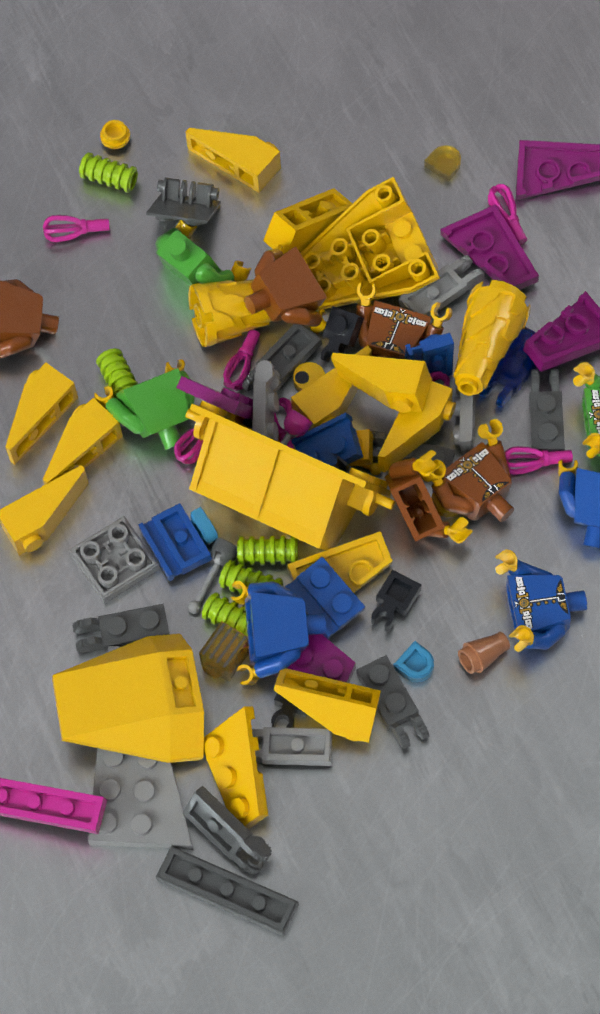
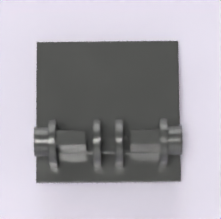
M167 177L164 180L159 179L157 191L162 193L146 212V215L156 216L157 220L172 221L176 219L183 220L188 225L200 226L207 224L221 204V201H218L220 190L215 188L214 184L198 182L196 192V182L192 181L189 196H187V180L182 181L180 188V179Z

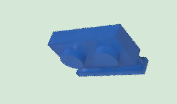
M450 333L430 335L424 340L419 341V346L411 348L410 344L405 345V359L425 361L429 373L439 371L447 376L453 375L454 342Z
M346 412L307 431L303 436L291 439L297 451L333 467L337 463L338 456L348 464L363 458L356 429L353 428L351 422L353 421L352 416Z
M181 503L151 518L152 520L144 524L143 522L138 524L141 534L170 582L174 580V577L180 574L184 575L212 560L209 550Z
M323 557L285 586L293 591L296 597L305 600L306 615L324 614L326 631L323 635L327 639L331 638L334 633L341 630L365 610L364 604Z

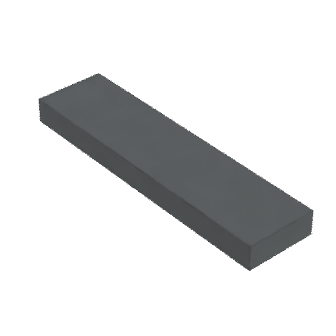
M173 846L170 847L156 875L157 881L282 936H285L299 906V902Z

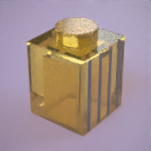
M221 621L199 652L203 671L215 679L221 677L230 682L237 672L238 666L242 665L249 655L248 636Z

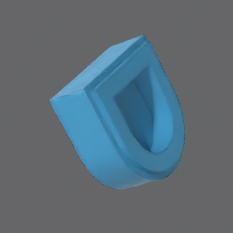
M200 506L191 512V522L204 544L209 545L216 541L218 534Z
M414 641L393 664L395 671L407 680L420 683L431 677L434 670V659L427 649Z

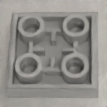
M125 516L69 549L71 557L104 604L160 570L158 562Z

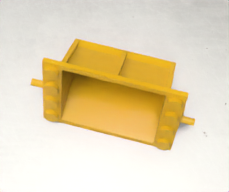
M201 400L199 406L191 404L186 412L185 417L196 422L193 436L203 440L189 489L322 550L334 548L340 541L356 510H360L363 514L370 517L378 505L390 510L394 507L395 500L388 498L391 495V491L387 489L388 485L385 480L352 467L349 473L297 451L295 447L293 449L280 443L279 440L275 441L253 431L251 427L243 424L245 418Z

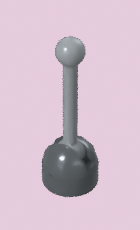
M217 538L211 549L214 565L195 600L188 604L190 613L197 614L200 612V603L220 566H224L229 560L234 561L236 559L237 546L222 538Z

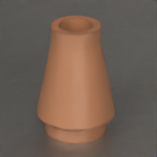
M498 632L491 636L464 643L463 648L458 651V657L463 668L468 673H482L501 654L510 649V643L503 632Z

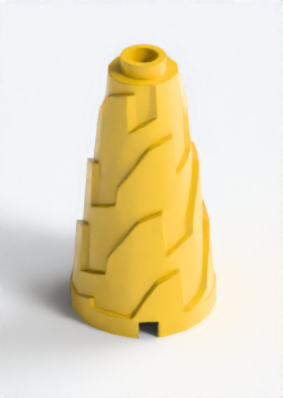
M254 279L238 282L226 280L190 285L188 292L190 310L194 309L195 317L191 319L197 338L203 347L213 346L217 343L242 336L243 332L270 324L271 320L265 310L251 314L245 306V297L254 293L251 288V283Z
M491 280L489 286H482L484 282L482 281L473 287L468 297L459 344L458 360L453 375L457 389L464 395L472 396L479 394L483 391V388H487L500 360L505 357L512 341L524 329L529 318L531 306L529 304L527 307L525 304L527 296L517 287L504 281Z

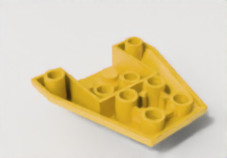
M394 177L365 191L300 253L327 296L318 310L332 308V306L338 307L360 303L361 298L357 294V286L360 282H363L361 292L364 296H369L372 293V284H375L377 293L371 300L413 293L440 279L438 266L411 207Z
M181 634L147 636L52 676L62 741L166 763L203 759L204 708L193 650Z

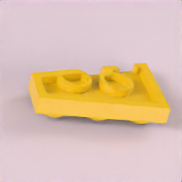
M379 531L289 563L287 568L292 581H294L298 575L323 557L355 594L392 565V558L382 533Z
M244 706L204 737V754L225 806L248 830L268 816L263 773L257 770L255 752L259 751L258 737H253L251 720L255 719L253 706Z

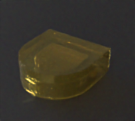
M440 146L424 160V166L449 182L460 169L461 155L452 146Z

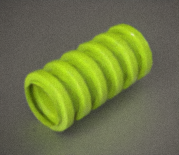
M90 152L83 156L79 166V174L82 179L88 177L89 181L95 182L97 180L98 184L103 185L106 183L107 187L115 186L117 190L123 188L126 193H130L134 189L138 178L137 167L131 166L129 168L128 164L122 163L120 165L119 161L114 160L111 162L109 158L102 159L100 155L94 157L93 153Z
M108 349L98 356L96 364L100 368L105 382L112 388L114 398H117L116 394L138 384L120 349Z
M281 535L280 539H275V536H270V539H265V536H260V539H255L254 536L244 539V536H239L237 540V560L239 564L244 565L245 562H250V565H255V562H260V565H265V562H270L271 565L281 562V565H285L286 561H291V563L298 561V539L292 536L291 539H286L285 535Z
M229 560L224 565L219 578L220 588L225 589L229 587L231 592L239 591V595L242 594L243 589L232 587L234 581H241L247 586L251 583L274 581L283 586L282 578L278 577L275 580L271 574L264 576L263 571L254 572L252 567L245 569L244 564L235 565L233 560Z
M217 592L211 594L203 606L202 619H211L213 625L219 623L220 627L224 623L223 630L230 629L231 627L233 628L230 631L231 634H236L238 631L239 638L243 639L244 636L248 638L245 607L239 608L238 603L235 601L229 603L227 597L221 599L220 594Z

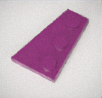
M519 140L515 201L600 181V144Z
M496 204L440 229L441 236L463 255L469 256L473 263L493 280L512 284L519 290L539 282L538 273Z
M586 291L579 296L576 303L572 306L568 305L562 310L558 318L553 322H548L526 340L523 350L541 372L600 350V308Z
M181 376L176 387L177 389L232 414L253 421V399L224 387L219 392Z
M322 634L308 635V647L301 652L300 659L287 668L349 683L356 669V662Z

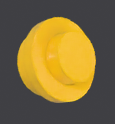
M119 120L108 121L100 132L101 142L109 149L123 148L130 140V130Z

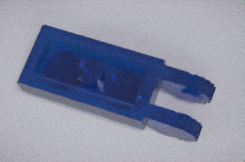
M526 326L521 330L518 337L510 345L505 357L500 360L487 388H483V391L479 393L480 396L483 398L488 397L498 383L501 384L504 388L498 394L495 405L503 408L513 394L518 393L530 377L531 370H535L537 367L523 350L526 340L536 332Z

